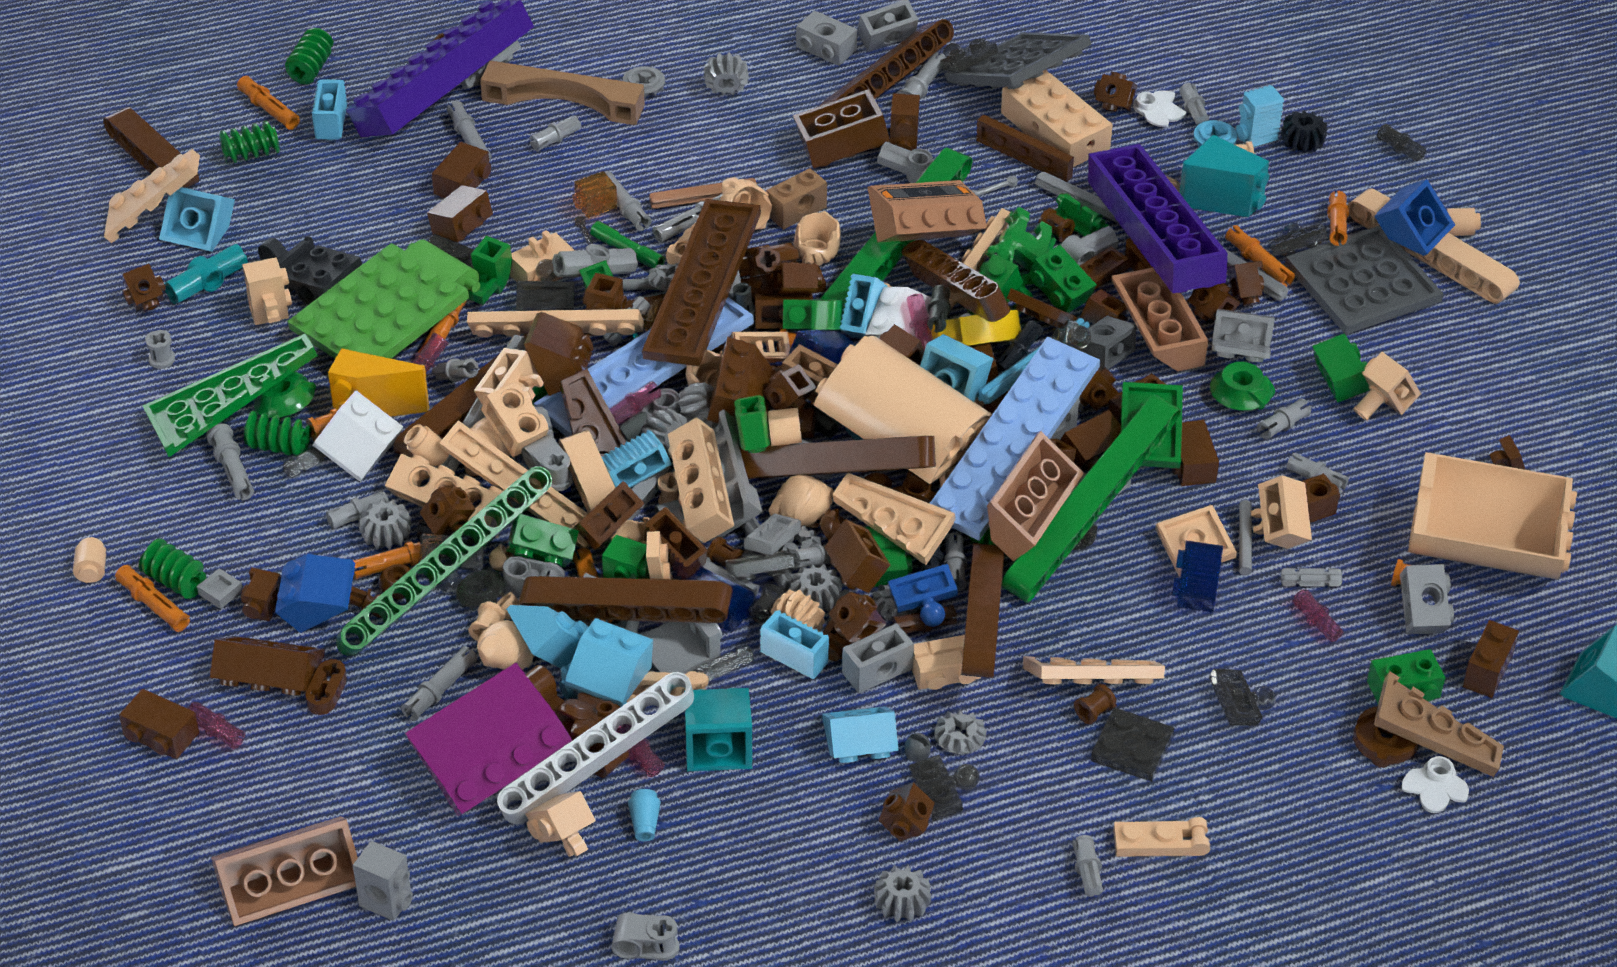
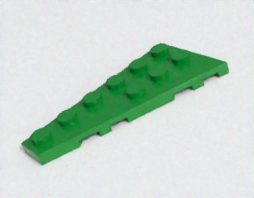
M302 334L142 406L168 457H170L317 357V354L307 335Z

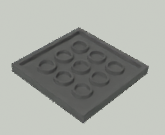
M1022 32L946 72L945 76L947 83L959 84V86L972 84L975 87L988 85L992 88L1004 86L1008 87V89H1016L1024 84L1023 81L1043 75L1045 69L1058 67L1063 64L1064 59L1082 54V50L1092 44L1089 35Z
M1380 225L1349 235L1344 245L1341 244V239L1339 240V246L1328 242L1287 256L1285 266L1295 273L1297 280L1345 335L1442 302L1443 292L1398 243L1387 238Z

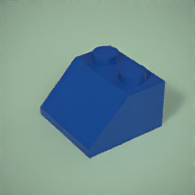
M1427 179L1402 187L1374 216L1389 240L1423 256L1427 255L1455 226V223Z
M306 554L296 560L289 561L282 569L275 613L298 632L302 633L348 610L355 562L351 559Z

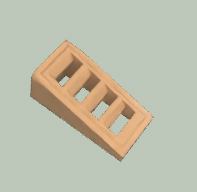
M732 332L730 338L755 344L769 363L782 362L791 354L788 332ZM775 341H778L779 352H775L773 343ZM762 343H766L767 352L763 351Z

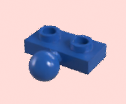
M948 564L888 581V587L897 612L900 613L923 606L920 611V618L925 625L930 627L940 625L945 618V610L937 602L958 596V589Z

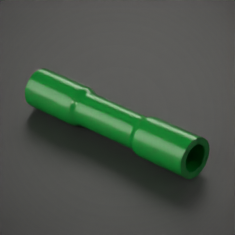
M596 221L592 225L590 230L591 236L618 249L632 248L636 253L637 261L651 269L656 268V265H664L665 257L646 246H641L601 221Z

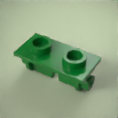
M1068 193L1058 195L1056 199L1058 208L1055 209L1057 215L1064 219H1072L1075 222L1074 231L1087 236L1109 226L1105 223L1102 214L1093 211L1087 206L1080 208L1081 203L1072 198Z

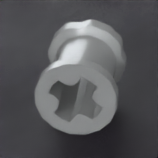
M157 330L147 334L145 342L147 348L150 349V365L157 369L170 367L175 361V354L170 349L172 343L170 333L164 330Z

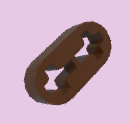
M329 659L323 661L317 667L305 694L307 707L311 713L324 715L335 708L347 682L346 668L341 661Z

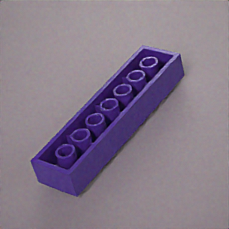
M500 0L497 3L487 1L478 7V12L462 18V23L459 26L446 30L443 33V38L428 43L425 46L426 50L424 52L417 53L408 58V64L393 69L390 72L391 76L389 78L374 83L371 86L372 90L370 92L363 93L354 98V104L348 107L346 111L359 136L371 137L394 134L534 28L522 1Z
M1140 144L1088 154V183L1172 294L1185 293L1188 290L1202 287L1209 288L1217 284L1226 283L1228 253Z

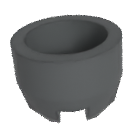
M922 733L911 734L905 742L906 757L914 762H922L928 759L931 753V744L928 737Z

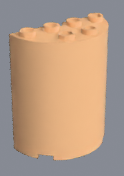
M864 336L856 346L849 345L845 349L840 363L829 378L825 377L817 386L816 393L818 396L813 404L863 439L935 436L936 467L908 469L929 484L951 470L957 461L961 460L968 444L973 443L992 416L990 412L876 336Z
M1425 452L1408 552L1558 580L1561 572H1568L1571 553L1566 551H1570L1573 532H1569L1568 529L1572 530L1575 512L1570 511V509L1574 510L1577 492L1572 491L1573 478Z

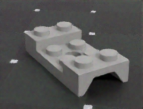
M724 409L719 412V426L713 430L717 441L734 527L714 537L711 541L719 536L723 537L762 513L757 490L749 484L739 448L740 439L737 421Z

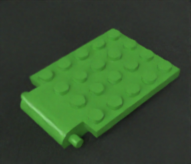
M422 239L411 243L405 251L390 243L287 322L291 331L299 336L306 334L313 345L335 359L341 348L391 359L469 299L468 290L477 292L480 289V283L478 282L479 274L475 269L427 240Z

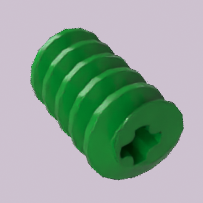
M314 27L306 30L286 60L285 69L288 75L297 83L303 85L311 84L318 75L319 70L322 69L323 64L327 61V58L331 55V47L334 43L332 37L320 28Z
M268 121L262 122V129H260L258 124L253 123L251 132L246 126L241 127L240 134L235 128L230 129V137L224 130L220 131L219 141L226 163L227 157H230L234 163H237L239 154L247 161L249 152H252L254 157L258 158L259 150L261 149L266 156H269L270 147H273L277 154L280 153L276 129L273 124L271 127Z
M251 411L244 427V443L252 449L259 447L262 451L271 450L273 453H280L282 451L284 455L294 454L295 457H303L310 443V425H307L304 429L301 419H297L294 426H291L290 417H285L283 423L280 424L279 415H274L271 422H269L268 413H262L258 420L257 412Z
M162 538L154 540L139 560L138 567L141 572L162 583L165 587L171 588L185 599L196 597L198 595L197 586L207 579L206 573L203 572V563L200 560H194L191 555L185 554L181 549H176L172 544H167Z

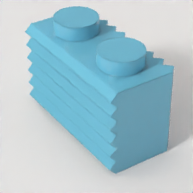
M343 80L317 81L318 84L312 109L315 138L339 140L342 137L347 108L345 82Z
M1272 85L1264 86L1263 88L1259 87V89H1254V91H1245L1243 104L1239 106L1241 119L1240 125L1236 127L1237 136L1244 143L1252 141L1253 147L1278 140L1284 99Z
M853 274L850 276L852 278L849 281L851 285L848 287L850 291L847 292L848 297L845 298L847 302L844 304L846 307L843 309L844 314L841 315L843 319L840 321L842 323L840 329L852 338L862 339L866 336V331L882 289L887 287V285L876 277Z
M647 430L646 434L642 433L641 437L631 438L630 442L626 441L625 445L621 444L620 448L615 447L614 451L610 450L609 454L605 453L602 457L615 488L623 481L631 488L672 465L663 444L650 430Z
M780 610L775 611L761 627V653L812 679H815L828 664L829 637L828 635H823V632H818L817 629L813 630L812 626L807 627V624H802V621L797 622L796 618L792 619L791 616H786V613H781Z

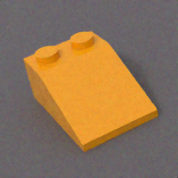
M341 348L328 371L332 405L337 410L355 391H358L390 417L424 413L429 410L424 365Z

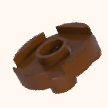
M1378 706L1362 712L1354 728L1353 740L1358 750L1365 757L1371 759L1375 766L1385 768L1390 764L1402 763L1410 759L1417 752V743L1374 725ZM1381 732H1384L1386 735L1393 734L1392 738H1384L1381 736Z

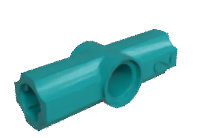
M234 244L208 259L204 256H198L189 263L187 271L164 283L166 287L165 293L169 300L176 305L203 289L213 292L220 288L226 276L242 268V264L248 263L247 256L238 244Z

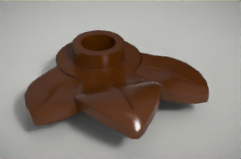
M582 692L578 693L577 699H569L562 702L557 707L556 712L574 719L571 735L580 736L619 709L620 706L611 701H605Z

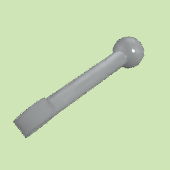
M1009 176L1004 182L977 191H971L975 195L980 196L1006 186L1015 187L1017 186L1018 179L1015 176Z

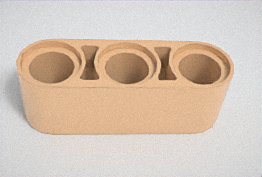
M798 408L768 411L771 446L802 443Z
M587 430L560 439L559 446L570 457L568 470L572 474L575 486L589 513L615 489V486L593 437Z

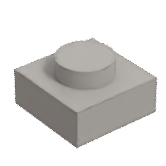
M219 568L200 583L197 589L201 597L222 609L242 592L243 587L242 582Z

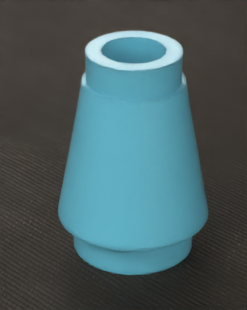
M650 789L636 790L631 794V799L628 800L635 838L639 841H650L655 838L661 801L657 798V793Z

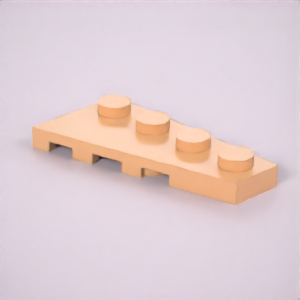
M193 149L183 155L179 154L169 164L162 168L158 167L145 179L137 180L129 189L115 194L109 201L104 237L113 243L119 238L117 232L125 226L130 229L138 223L137 217L145 209L151 212L159 205L165 193L171 196L197 175L200 155Z
M848 472L832 494L833 501L925 565H927L956 520L955 513Z
M1023 656V669L1042 679V683L1061 684L1062 679H1073V683L1092 684V679H1104V683L1122 684L1123 679H1134L1135 683L1151 684L1153 679L1164 678L1165 666L1156 661L1111 660V665H1106L1105 660L1083 658L1081 664H1076L1074 660L1050 657V663H1041L1035 657Z

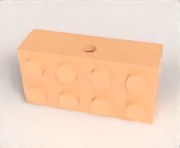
M1046 69L1043 71V75L1023 81L1024 84L1019 88L1008 89V87H1003L1001 114L1025 134L1074 156L1073 167L1087 161L1089 153L1110 150L1113 124Z

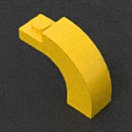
M1010 310L1007 316L995 322H989L978 315L946 320V328L942 332H934L935 325L933 324L932 336L934 340L944 334L967 346L1007 342L1011 338L1015 339L1021 332L1018 310Z

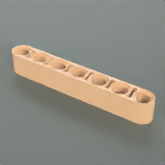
M1367 189L1348 204L1349 215L1354 221L1367 229L1379 226L1374 216L1391 198L1375 189ZM1447 233L1424 256L1400 245L1407 253L1494 304L1503 301L1519 287L1520 281L1514 271L1450 233Z

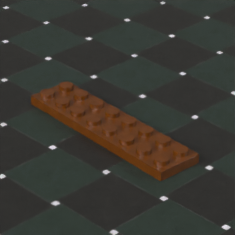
M713 199L705 200L642 349L643 359L692 366L701 365L760 218V205Z

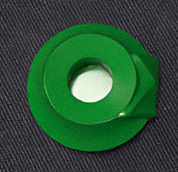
M1234 362L1227 365L1224 370L1218 372L1212 378L1210 383L1213 397L1222 405L1235 410H1262L1275 395V388L1269 378L1263 376L1262 371L1257 366L1248 362Z
M293 372L258 396L254 401V409L260 415L268 413L269 418H272L274 415H279L280 418L291 416L303 410L311 402L316 385L313 382H309L302 374Z

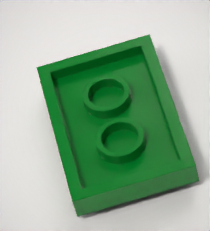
M1123 382L1121 432L1153 394L1181 409L1174 426L1141 465L1180 469L1183 385Z

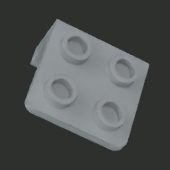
M1217 309L1212 350L1217 351V356L1224 358H1234V354L1245 355L1246 360L1252 362H1263L1264 358L1270 359V345L1275 317Z
M667 622L642 634V636L653 639L652 666L657 672H681L686 674L721 657L720 639H722V632L717 623Z

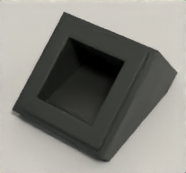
M645 411L638 412L619 426L627 442H630L631 438L636 439V436L639 435L647 417Z

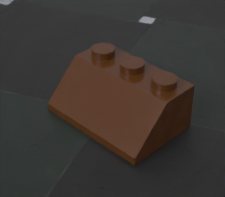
M869 89L793 115L806 155L813 168L827 166L836 160L850 158L857 153L868 149H876L885 142H890L884 115Z
M544 312L536 314L524 343L549 396L561 392L559 383L562 380L587 369L592 351L594 350L590 337L587 334H583L581 327Z
M727 337L718 364L707 415L708 421L719 424V412L723 409L736 419L734 402L739 398L757 395L764 397L768 419V411H770L771 404L762 392L771 384L768 380L776 372L755 344Z
M240 636L215 639L210 678L220 679V685L238 687L239 682L250 683V689L270 691L271 686L282 688V694L299 696L301 691L307 690L317 667L322 663L325 649Z

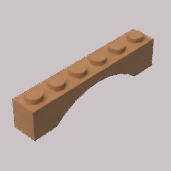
M489 61L480 80L482 101L509 105L532 99L568 100L593 108L603 114L608 120L618 123L637 125L645 106L644 84L497 61Z

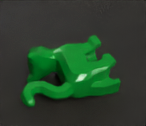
M1018 207L1005 218L1009 226L999 236L998 244L990 245L986 249L985 254L989 257V260L993 254L1012 263L1015 260L1023 268L1030 271L1035 259L1054 247L1056 238L1051 237L1052 226L1041 221L1035 226L1034 232L1036 236H1033L1026 232L1030 213ZM1021 274L1023 283L1017 291L1033 297L1025 285L1034 283L1028 274Z

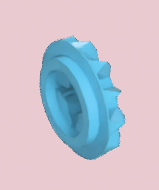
M1218 120L1204 121L1197 125L1194 130V141L1198 142V147L1212 136V133L1232 144H1236L1237 132L1234 127L1226 122Z

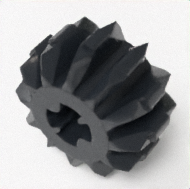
M1304 109L1302 113L1293 111L1283 121L1281 140L1285 141V147H1293L1294 152L1297 150L1303 151L1304 154L1307 150L1316 152L1317 148L1323 147V143H1325L1328 130L1327 123L1323 121L1322 116H1315V111L1311 113H1306Z

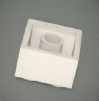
M883 287L865 335L867 337L876 336L879 338L881 334L887 332L895 324L921 340L925 351L926 344L933 340L932 330H929L927 326L929 319L927 307L932 297L909 287Z
M355 391L339 408L315 440L313 446L361 482L391 448L402 431L403 426L358 391Z

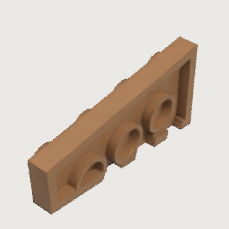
M1389 671L1384 679L1374 725L1494 777L1500 768L1504 746L1470 723L1461 724L1455 720L1450 710L1442 705L1438 709L1423 699L1425 695L1423 692L1415 687L1411 690L1397 682L1400 677Z

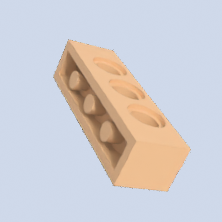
M696 417L668 433L670 444L668 451L674 464L675 471H673V476L678 484L680 494L678 495V501L684 514L683 525L695 537L705 543L734 527L715 432Z
M401 454L385 484V487L394 496L421 507L425 506L431 498V494L438 487H461L467 493L472 504L476 500L481 499V503L475 508L476 510L468 521L503 492L494 486H490L489 490L481 487L479 481L466 475L463 479L454 476L455 472L443 465H439L438 468L430 466L428 460L415 454L412 458ZM430 478L425 486L420 487L423 480ZM507 499V503H508L511 507H513V505H512V504L508 501V499ZM484 516V521L488 526L497 527V522L493 517Z

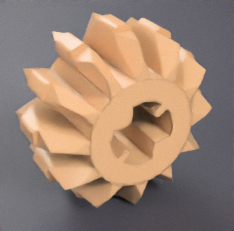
M788 590L775 601L771 609L772 615L775 611L780 610L781 613H786V616H791L792 619L796 618L797 622L802 621V624H807V627L812 626L813 630L817 629L818 632L821 631L825 623L823 618L825 612L818 608L820 603L813 601L811 595H804L801 590L796 592Z

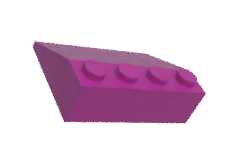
M517 663L512 664L404 733L458 817L573 741L555 712Z

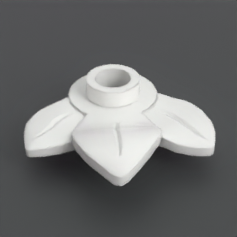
M1142 92L1138 94L1133 102L1134 110L1144 116L1147 122L1157 127H1168L1169 122L1179 121L1186 116L1185 110L1172 103L1175 98L1174 92Z
M1442 756L1431 758L1425 763L1423 768L1410 770L1402 782V791L1420 794L1419 798L1422 807L1430 813L1443 811L1448 806L1450 799L1456 802H1466L1469 794L1466 782L1456 776L1453 763Z

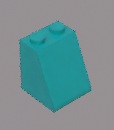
M1212 135L1183 162L1179 193L1193 209L1249 217L1257 209L1260 210L1266 201L1265 187L1270 177L1268 173L1269 161L1216 135Z
M1617 624L1581 651L1560 692L1564 698L1617 718Z
M749 688L693 690V703L685 710L687 772L752 769V718Z

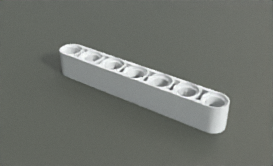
M672 672L503 788L497 797V804L504 818L513 824L525 822L528 820L526 812L559 794L567 793L689 708L694 700V692L689 678L681 672ZM676 687H684L686 689L680 696L670 694ZM650 705L659 707L658 711L652 715L643 713L644 709ZM629 724L632 726L625 734L616 732L620 725ZM593 744H604V748L597 753L589 752ZM566 763H577L574 770L570 772L562 771V767ZM545 780L550 782L545 790H534L538 782ZM522 800V804L518 809H507L511 801Z

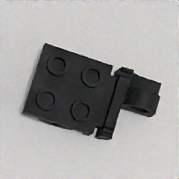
M306 236L304 240L300 241L290 251H287L283 244L275 238L267 239L258 247L260 261L277 257L280 268L285 267L288 275L289 284L284 285V288L289 289L290 293L295 290L298 297L307 305L311 304L362 265L361 259L358 256L319 245L315 247L312 237Z

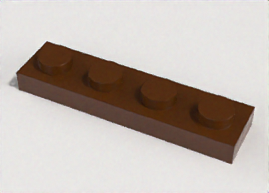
M984 114L977 120L976 141L1065 182L1072 178L1074 156Z

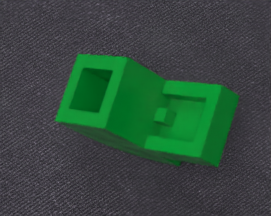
M485 236L471 253L473 269L479 274L478 282L480 283V289L477 292L468 290L469 300L484 305L493 293L501 294L507 284L512 268L510 244L489 236Z
M783 299V329L838 330L840 325H842L840 321L843 319L841 315H843L844 299Z

